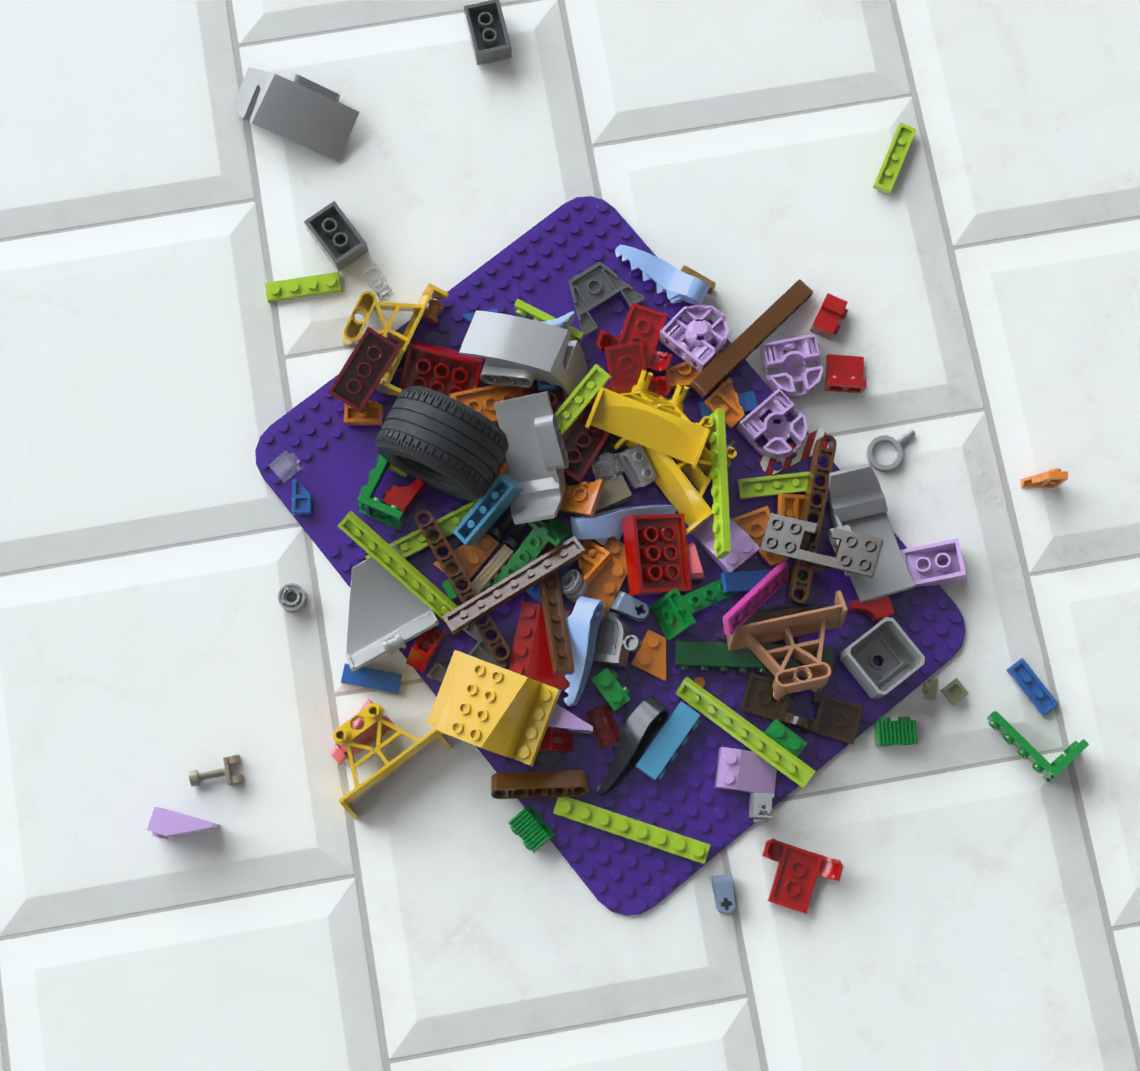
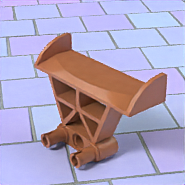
M841 590L836 591L834 606L741 625L731 636L727 635L729 652L749 647L775 676L773 697L780 701V697L783 700L785 694L811 689L813 692H818V690L820 692L828 682L831 674L830 666L827 663L821 662L824 633L827 630L841 628L848 611ZM819 632L817 640L799 644L794 643L793 638ZM784 640L786 644L785 647L767 651L761 646L762 644ZM817 651L816 657L811 655L810 652ZM791 656L804 664V666L786 669ZM785 658L781 666L775 661ZM799 676H802V677H804L806 680H805V681H802V680H800L798 677H799Z

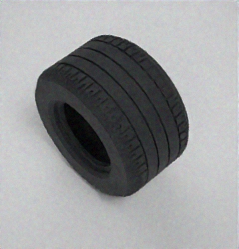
M412 386L400 392L375 441L379 454L399 470L416 480L419 478L426 485L436 490L468 501H475L486 494L509 447L506 434L490 419L454 398L419 386Z

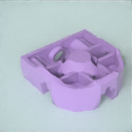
M696 304L689 307L686 306L660 331V342L701 373L715 359L720 349L723 351L726 347L729 327L725 316L711 305ZM712 315H717L718 320L711 325L708 321L712 318ZM680 316L688 323L687 326L679 320ZM697 336H704V340H697ZM709 341L716 345V347L714 348L712 345H710Z
M815 334L763 343L760 346L759 350L766 382L774 391L779 388L788 398L794 399L807 396L818 386L823 373V366L820 364V353ZM795 360L799 361L801 365L794 364ZM807 362H816L817 367L807 368ZM779 368L780 374L771 376L768 374V370ZM801 381L803 392L795 393L794 383Z
M778 388L742 419L736 428L760 455L778 459L790 457L802 446L808 430L806 416L803 413H798L793 402ZM769 409L772 413L768 414L764 422H762L759 417ZM790 411L796 417L791 423L785 417ZM778 419L781 422L780 424H774L773 420ZM764 435L769 442L761 449L755 441ZM789 437L797 444L794 449L786 442Z

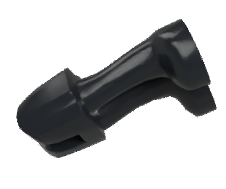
M510 511L506 519L499 526L492 525L487 532L498 542L501 543L503 540V544L516 552L520 547L518 540L528 523L517 524L511 534L505 538L514 523Z

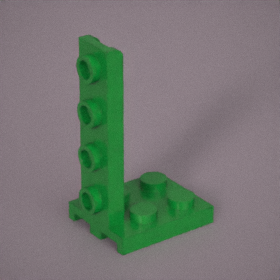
M379 454L376 460L378 464L375 469L370 471L368 476L369 482L367 486L364 485L357 499V502H359L358 508H360L359 513L401 531L404 526V517L401 509L394 505H385L382 500L374 497L389 465V462Z
M556 517L528 522L533 527V530L491 586L534 561L549 541L558 546L570 539L572 536L571 530Z
M722 579L684 596H681L678 588L673 589L654 603L650 609L667 640L670 641L696 623L692 614L740 592L724 593Z
M997 711L992 712L987 717L989 720L988 724L994 730H999L1004 735L1003 739L1009 745L1013 744L1018 749V754L1023 759H1028L1032 763V768L1037 773H1042L1044 775L1043 778L1047 782L1054 779L1089 745L1084 739L1079 743L1075 740L1063 751L1066 754L1065 756L1061 754L1050 764Z

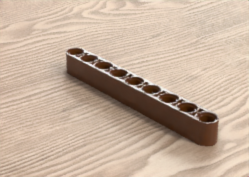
M799 279L691 382L690 387L703 399L707 397L811 297L814 291Z
M825 435L815 442L800 519L809 522L808 517L811 514L815 518L814 523L819 525L817 535L812 534L808 551L817 553L829 489V475L832 473L837 446L836 439L831 435ZM823 440H825V441L828 442V444H829V448H828V449H825V448L823 447V445H822ZM819 459L825 461V468L819 465ZM816 477L821 479V487L816 484ZM813 496L818 498V505L813 504ZM793 559L787 589V599L789 602L798 604L808 599L814 566ZM799 571L804 573L803 581L798 578ZM796 589L801 593L799 600L794 596Z
M428 510L419 511L415 517L417 526L461 603L463 604L477 596L478 593L433 515ZM422 517L430 519L427 524L420 523ZM433 533L439 534V538L435 541L429 539V536ZM443 549L449 551L446 557H440L438 553ZM456 566L458 571L455 574H451L448 572L449 567ZM465 582L468 584L467 589L459 590L457 588L458 584ZM488 613L485 615L487 618L486 623L479 624L475 621L473 624L493 659L497 663L503 664L509 660L510 650ZM494 632L497 638L494 641L487 640L486 636L488 633ZM499 649H504L507 654L503 658H498L496 652Z

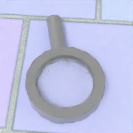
M910 429L897 440L887 435L874 438L866 451V457L870 465L882 472L895 469L903 457L901 445L916 434L915 431Z

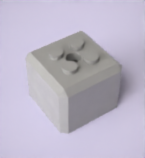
M885 617L840 653L841 662L869 697L873 699H879L923 666L925 662L923 654L897 622L889 617ZM874 656L882 658L883 663L881 666L878 667L873 664Z

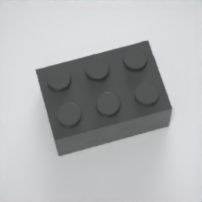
M489 0L464 6L465 21L476 64L481 65L512 58L511 44L500 1Z
M335 201L304 221L307 231L338 272L369 252L367 243Z

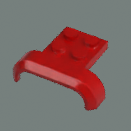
M632 302L620 337L601 330L596 344L600 351L605 352L604 347L642 341L646 368L662 372L668 369L672 354L662 353L655 349L660 338V331L663 329L668 315Z
M642 341L604 347L608 374L612 377L609 379L610 385H605L603 388L618 394L631 392L633 386L638 383L641 371H647ZM669 376L652 377L647 390L661 396H667L671 391Z
M772 838L766 841L762 857L778 862L767 901L807 914L817 876L840 881L844 866L838 859L810 852Z

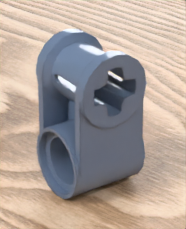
M622 591L618 592L610 608L615 613L637 622L645 621L649 614V608L646 603ZM640 608H642L643 613H641L640 616L637 615L636 610H640Z
M732 874L712 876V889L716 909L722 914L732 912L735 908ZM724 899H726V902H730L727 910H725V907H721Z

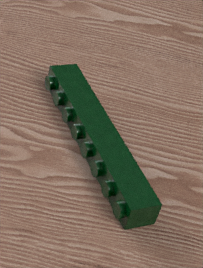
M676 641L675 667H679V670L688 671L691 670V667L699 668V671H710V668H718L719 672H730V669H738V672L747 673L750 669L757 670V673H769L768 668L749 647L729 652L728 643ZM762 644L761 646L767 651L785 647L786 645ZM823 646L821 662L827 663L831 671L833 670V646ZM817 651L810 652V654L816 657ZM791 656L786 669L804 666V664ZM785 658L775 661L781 666Z

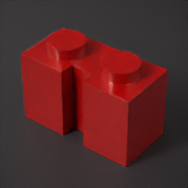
M827 293L810 331L829 340L832 335L836 336L841 327L838 322L840 318L844 320L848 309H846L848 302Z

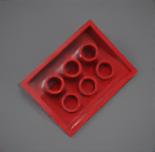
M412 340L408 345L399 388L404 390L412 386H419L447 396L451 393L479 388L481 382L480 375L486 360L481 357L460 355L459 351Z
M684 514L631 515L623 518L622 526L630 596L665 594L678 588L679 592L692 591Z
M522 601L508 670L565 691L569 687L570 682L566 679L565 675L553 674L542 605ZM564 610L566 618L572 614L571 611Z

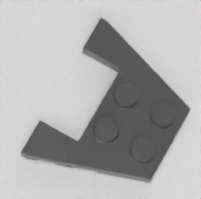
M600 261L568 281L580 330L584 332V337L598 329L589 311L620 293L629 308L632 302L639 304L645 300L642 294L636 292L628 283L626 284L617 274Z
M473 623L462 629L478 641L468 655L504 669L508 667L507 663L499 664L493 659ZM487 635V636H486V639L489 640V641H491V639H490L489 636ZM497 651L496 656L498 658H503L500 652ZM437 662L427 674V677L443 682L447 669Z

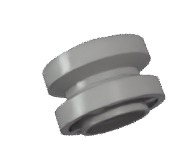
M575 569L567 571L559 580L561 593L572 601L583 596L589 585L584 580L583 575Z
M290 583L280 589L278 601L286 611L295 613L305 607L307 595L301 586ZM291 594H297L295 602H288V597Z

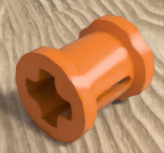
M430 299L428 302L429 306L426 312L423 313L422 318L437 324L439 313L445 306L437 300Z

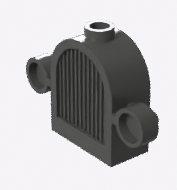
M608 613V615L602 617L597 633L592 664L627 667L629 651L637 652L641 648V640L631 635L629 627L619 620V614Z

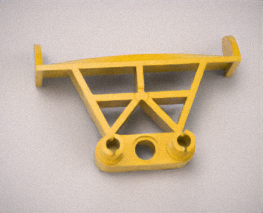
M429 283L418 304L376 302V295L371 291H365L360 295L342 332L343 344L351 346L359 342L363 335L361 333L373 310L382 330L376 332L384 337L388 336L398 341V346L402 348L378 386L377 391L394 396L400 394L402 389L390 384L393 375L430 298L446 299L449 295L448 292ZM382 310L393 311L388 323ZM398 311L414 312L403 335L390 329ZM361 314L364 321H357L354 315Z
M646 370L641 371L637 385H634L629 393L618 394L600 387L585 427L589 428L592 425L692 464V469L696 468L710 429L691 422L682 412L684 409L683 401L689 390L688 387L684 386L680 393L682 384H677L672 399L650 392L647 388L653 374L649 372L645 379Z
M705 416L699 423L695 424L709 429L713 426V420L708 423L711 418ZM710 431L695 469L691 468L692 464L674 458L678 463L677 465L671 456L642 445L658 476L654 480L678 513L684 514L685 522L689 526L686 529V536L699 528L712 515L711 508L702 498L711 480ZM621 438L614 448L617 450L625 444L631 447L638 445V443ZM733 447L726 448L727 468L730 466L731 460L737 455L736 450L731 453L734 450ZM682 469L693 482V484L697 487L698 490L694 488V486L691 484L688 478L684 475V473L681 471Z
M369 704L338 727L333 733L334 741L347 748L355 786L352 791L338 801L357 820L359 817L350 804L437 739L442 741L448 751L451 749L439 730L435 728L423 738L418 739L384 720L385 710L380 704ZM358 719L364 721V727L360 730H356L354 727V723ZM378 723L376 748L352 743ZM383 724L397 731L382 743ZM401 735L416 742L390 762L381 751ZM352 747L371 752L355 763ZM378 753L386 765L360 784L357 768Z

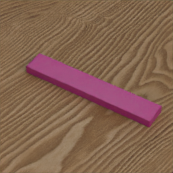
M781 561L722 617L725 635L731 636L789 580L787 562Z

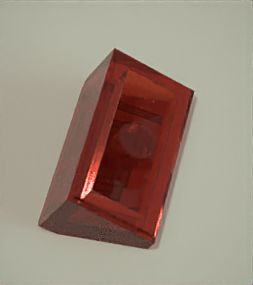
M608 704L586 712L589 723L593 726V732L600 749L620 741L621 737Z

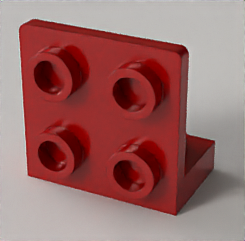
M827 354L825 391L862 394L866 388V380H863L864 357Z

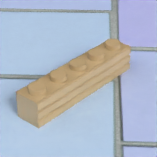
M505 544L472 582L478 594L491 585L492 579L495 580L498 577V572L504 569L506 563L514 555V551Z

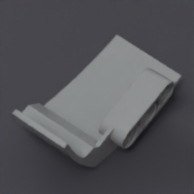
M251 67L247 69L234 102L235 109L241 118L338 162L359 115V111L338 102L341 95L305 77L292 73L290 80L277 74Z
M476 310L459 351L460 355L485 358L486 361L480 379L487 384L529 388L534 380L547 381L551 385L561 386L570 396L588 374L583 350L578 341L569 340L571 335L569 330L507 314Z
M548 391L495 402L494 407L499 427L506 434L509 444L505 455L506 462L509 465L508 474L524 488L510 504L511 515L515 525L555 518L563 500L566 486L564 469L569 467V460L558 418L552 411Z
M870 464L830 473L829 507L833 528L829 529L828 534L835 553L839 540L832 538L834 528L878 537L884 540L873 578L844 571L846 576H850L860 602H867L915 588L886 512L888 508L885 496Z

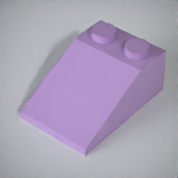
M714 514L699 528L691 532L692 536L724 572H735L760 549L751 537L731 518V552L723 559L716 558V553L713 549L715 532H713Z
M958 538L900 550L915 587L949 585L967 581Z
M556 704L547 729L552 728L573 733L592 734L593 726Z
M721 747L719 749L715 788L748 793L774 794L777 769L755 752Z
M154 807L147 830L152 832L151 836L168 839L169 836L177 837L219 829L220 824L165 808Z

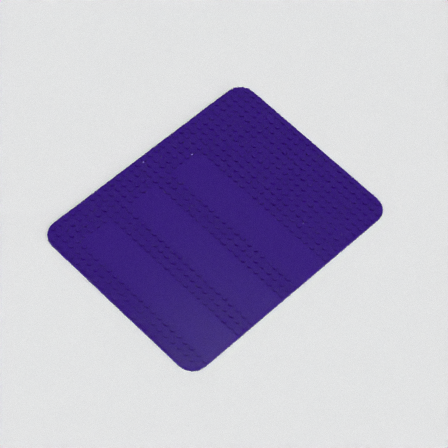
M592 196L576 197L561 205L451 288L446 299H437V301L445 306L439 313L437 324L426 321L421 317L410 342L417 340L460 351L471 324L469 321L464 320L463 314L475 313L476 310L498 309V313L518 316L514 311V304L517 299L556 319L572 311L576 314L568 281L599 261L617 274L626 284L628 283L636 292L645 297V300L638 305L668 315L664 327L682 308L692 306L693 304L684 301L672 304L667 297V292L657 293V285L652 279L643 281V273L640 269L631 270L629 260L622 261V255L616 257L615 250L619 245L633 247L651 255H656L613 206L605 200ZM620 293L589 311L598 329L584 337L580 344L587 363L588 373L595 364H598L608 373L605 352L599 350L596 342L601 330L620 337L630 309ZM576 314L575 320L570 326L580 330ZM680 316L679 320L687 326L688 323ZM711 319L708 321L711 325L714 324ZM409 321L397 329L396 332L403 335ZM697 336V340H704V336ZM387 337V339H389V340L392 341L393 343H395V344H397V345L399 344L398 341H396V340H394V339H392V338H390V337ZM659 338L655 350L672 354L668 368L686 362L660 342ZM728 339L726 342V347L723 349V351L731 344V342ZM709 341V344L715 348L716 345ZM408 346L398 367H402L405 364ZM746 360L724 379V382L729 377L732 379V384L737 394L754 391L758 406L774 393ZM646 368L647 375L651 372L653 377L666 376V370L659 372ZM395 371L390 384L399 388L403 371ZM336 375L270 425L259 438L255 449L256 466L261 476L291 514L293 479H296L312 495V515H293V517L347 585L351 587L352 567L367 560L365 556L369 554L338 527V524L350 511L358 516L384 541L391 544L419 529L415 520L416 514L419 511L428 510L434 519L438 520L473 501L453 497L425 484L426 487L404 515V526L401 531L359 513L360 508H358L359 502H357L362 487L364 485L367 486L369 482L368 476L370 471L375 469L378 464L376 460L379 452L377 451L375 441L383 425H344L345 403L328 393V390L338 376ZM481 380L479 388L493 384H487ZM720 386L716 387L704 399L694 389L689 388L683 401L684 409L682 412L691 422L699 423L702 420L698 403L705 401ZM376 389L370 401H376L383 405L384 424L398 396L385 394ZM671 389L668 395L663 397L672 399L676 389ZM768 409L759 419L764 422L768 414L772 412ZM751 412L744 413L745 415L742 419H744ZM791 412L785 415L786 420L790 421V423L796 419ZM778 419L773 420L774 424H780L781 422ZM739 422L731 430L725 425L726 447L734 440L735 443L731 446L734 450L731 453L735 450L737 451V455L731 460V464L727 468L729 517L733 519L768 506L770 513L778 515V495L739 499L738 479L768 476V474L764 472L758 461L763 456L737 430L736 427ZM762 435L755 442L762 449L769 441ZM789 437L786 442L789 444L793 440ZM797 452L794 453V454H792L790 457H787V458H789V459H794V458H796ZM812 456L781 470L783 466L781 461L771 464L772 469L779 471L773 475L809 472ZM819 459V465L822 468H825V461ZM597 460L583 481L590 483L603 479L606 482V479L612 475H623L632 497L630 500L608 510L641 505H672L655 481L644 487L633 489L625 473L615 471V469L611 470ZM833 462L832 472L841 471ZM387 469L374 497L383 501V495L388 488H392L394 485L396 487H406L414 483L416 479L408 474L406 477H402ZM688 477V480L691 482V484L694 486V488H695L696 490H698L697 487L693 484V482H692V481L690 480V478ZM816 477L815 482L821 487L822 481ZM712 478L702 495V498L711 510L713 506V496L711 495ZM565 479L566 485H567V484H568L569 486L575 485L574 483H572V482H570L569 480ZM828 489L817 554L835 557L836 553L828 534L829 529L833 528L830 520ZM806 492L793 493V494H796V495H805ZM814 496L813 504L818 505V498ZM510 506L493 524L494 526H499L506 519L511 511ZM558 511L556 518L571 530L570 516L578 514ZM810 514L808 520L814 523L815 518ZM428 517L420 519L421 524H427L430 521ZM685 522V528L687 529L689 526ZM513 523V525L507 532L505 538L508 535H510L511 532L514 530V528L516 527L515 523ZM529 524L518 540L520 546L533 530V527ZM691 533L686 536L687 544L694 542L704 579L691 580L692 591L680 592L681 596L720 580L721 574L724 573ZM894 533L899 549H908ZM455 534L446 538L453 551L464 544ZM622 534L619 541L624 544V535ZM590 539L591 541L595 542V543L598 544L599 546H601V547L604 546V545H601L599 542H597L595 539ZM503 540L501 543L499 542L500 545L470 580L471 583L503 547ZM430 547L406 558L413 567L448 597L442 586V582L448 579L443 572L433 565L437 560ZM443 549L438 555L444 557L449 554V551ZM757 552L735 572L773 570L778 564L770 567ZM789 558V560L784 562L791 564L793 559ZM576 559L568 571L575 569L583 575ZM788 567V569H789V576H790L791 567ZM814 567L808 599L798 604L834 606L835 594L839 590H841L846 606L850 601L858 600L859 598L850 576H846L844 571L825 570ZM801 571L798 572V578L801 576ZM626 575L619 590L629 594L628 575ZM787 582L765 602L767 603L766 607L793 604L787 599ZM468 584L464 587V589L459 585L457 586V588L461 591L466 590ZM940 585L920 586L889 595L895 613L891 618L897 622L923 654L925 662L923 666L879 699L870 698L840 660V653L878 624L879 621L872 622L868 615L861 612H849L848 609L841 628L825 631L823 646H833V670L828 682L820 692L818 690V693H825L828 696L864 706L856 738L950 661L962 647L966 632L964 617L955 602ZM796 589L794 596L798 600L801 597V593ZM526 590L489 613L509 647L510 658L522 601L540 604L527 594ZM740 592L731 596V603L723 600L718 602V607L709 606L692 614L696 623L670 641L667 640L650 609L654 603L667 593L632 596L647 604L649 608L648 618L643 622H637L620 615L619 620L629 627L631 635L638 637L641 643L648 629L666 638V680L664 682L632 666L631 663L637 652L629 651L627 667L592 664L588 681L578 703L575 706H567L564 698L568 697L569 694L561 690L556 704L593 726L592 734L573 733V752H559L562 754V757L553 771L584 770L588 773V794L569 798L710 844L705 861L706 864L756 823L753 822L754 818H749V797L751 793L715 788L719 749L726 747L746 751L752 750L697 709L688 705L686 701L675 693L686 677L692 681L696 677H702L705 680L703 689L764 733L773 720L746 713L739 709L750 672L775 679V676L770 671L769 673H757V670L753 669L743 674L738 672V669H730V672H719L718 668H710V671H699V668L691 667V670L684 671L679 670V667H675L676 641L728 643L727 635L724 634L722 617L729 611L730 605L735 606L744 597L745 593L748 592ZM562 594L564 610L573 612L576 603L570 601ZM458 598V600L454 601V603H455L458 607H459L460 605H462V603H461V601L459 600V598ZM640 608V610H636L637 615L639 616L641 613H643L642 608ZM434 613L439 624L433 628L441 631L445 636L424 672L415 670L437 697L442 682L428 678L427 674L437 662L448 669L455 650L468 655L478 641L464 630H460L453 635L444 621ZM483 616L478 621L480 624H484L487 618ZM494 632L487 634L491 641L497 638ZM819 632L793 638L794 643L799 644L817 640ZM420 635L406 642V648L399 649L406 659ZM784 640L767 643L786 645ZM504 649L498 650L502 657L506 656L507 652ZM879 656L873 657V664L878 667L881 666L883 663L882 658ZM510 658L506 662L508 664V667L506 668L507 670L509 668ZM606 668L609 671L614 670L619 677L617 681L620 686L625 685L631 693L629 696L630 702L615 713H613L591 683V679ZM799 676V677H798V678H799L800 680H802V681H805V680H806V679H805L804 677H802V676ZM724 688V690H723V692H722L721 694H719V695L714 694V693H719V692H721L722 689ZM808 689L797 692L795 697L790 695L786 712L815 721L819 704L812 702L815 692ZM653 696L670 709L667 720L681 701L700 714L698 720L701 722L694 731L690 729L687 734L689 739L683 747L681 745L678 746L676 749L678 755L672 763L667 762L664 767L667 770L661 779L657 777L655 780H652L634 766L629 774L607 795H599L597 793L596 785L602 784L601 777L608 774L607 763H611L614 760L615 755L612 747L619 744L621 737L618 729L625 726V712L636 709L646 698ZM603 708H607L619 736L618 740H611L606 745H603L600 736L607 734V727L603 724L596 727L593 721L595 712ZM666 720V721L664 722V724L656 731V733L654 734V736L652 737V739H651L650 742L648 743L647 747L645 748V750H644L642 756L644 755V753L646 752V750L648 749V747L651 745V743L653 742V740L655 739V737L658 735V733L660 732V730L662 729V727L665 725V723L667 722V720ZM784 724L785 727L791 729V732L794 731L797 737L800 736V739L807 742V745L797 758L816 772L849 745L842 741ZM476 746L496 773L550 771L534 761L533 766H530L513 758L505 757ZM778 769L774 798H772V808L799 787L797 783ZM558 797L518 799L524 808L530 804L556 835L550 841L596 899L612 912L628 916L639 915L652 909L705 865L553 814Z

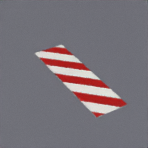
M822 427L806 435L802 446L796 451L797 456L794 459L787 457L773 459L763 456L758 461L764 472L771 476L779 472L773 470L771 464L781 461L783 464L781 470L812 456L815 442L827 434ZM823 440L822 445L826 449L829 447V444ZM793 441L789 443V446L794 449L797 444Z

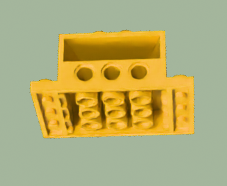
M455 650L428 718L427 725L480 748L533 766L561 690Z

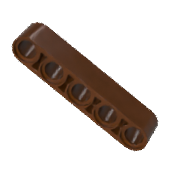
M584 770L501 772L491 776V796L495 799L580 797L587 795L589 792L588 773Z

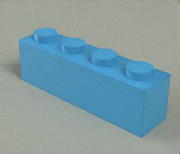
M501 474L490 486L486 494L480 498L454 529L453 533L465 545L475 546L524 488L511 475Z
M681 701L635 768L652 780H655L657 777L661 779L667 770L664 768L667 762L672 763L678 755L676 752L678 746L681 745L683 747L689 739L687 734L690 729L694 731L701 722L698 720L700 714Z

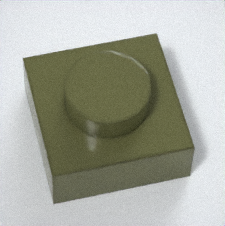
M930 678L927 682H924L922 687L924 699L930 701L936 699L938 679Z
M957 678L940 690L952 706L969 694Z

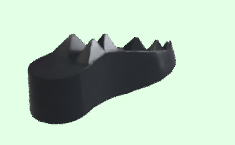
M783 604L760 607L742 625L830 606Z
M653 696L646 698L636 709L625 712V726L618 729L621 737L619 744L612 747L615 755L614 760L611 763H607L608 774L601 777L603 783L596 785L599 795H607L629 774L656 731L667 720L670 709Z

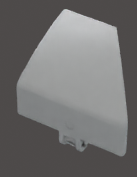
M392 545L391 547L400 554L397 546ZM373 557L352 567L346 658L352 672L386 653L389 657L392 656V653L396 650L406 648V642L439 624L433 611Z

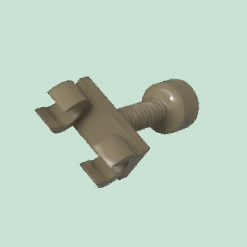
M240 755L224 757L225 768L204 773H199L198 770L189 771L191 787L200 785L202 780L222 777L224 775L228 785L244 782L242 774L232 776L230 765L241 763Z

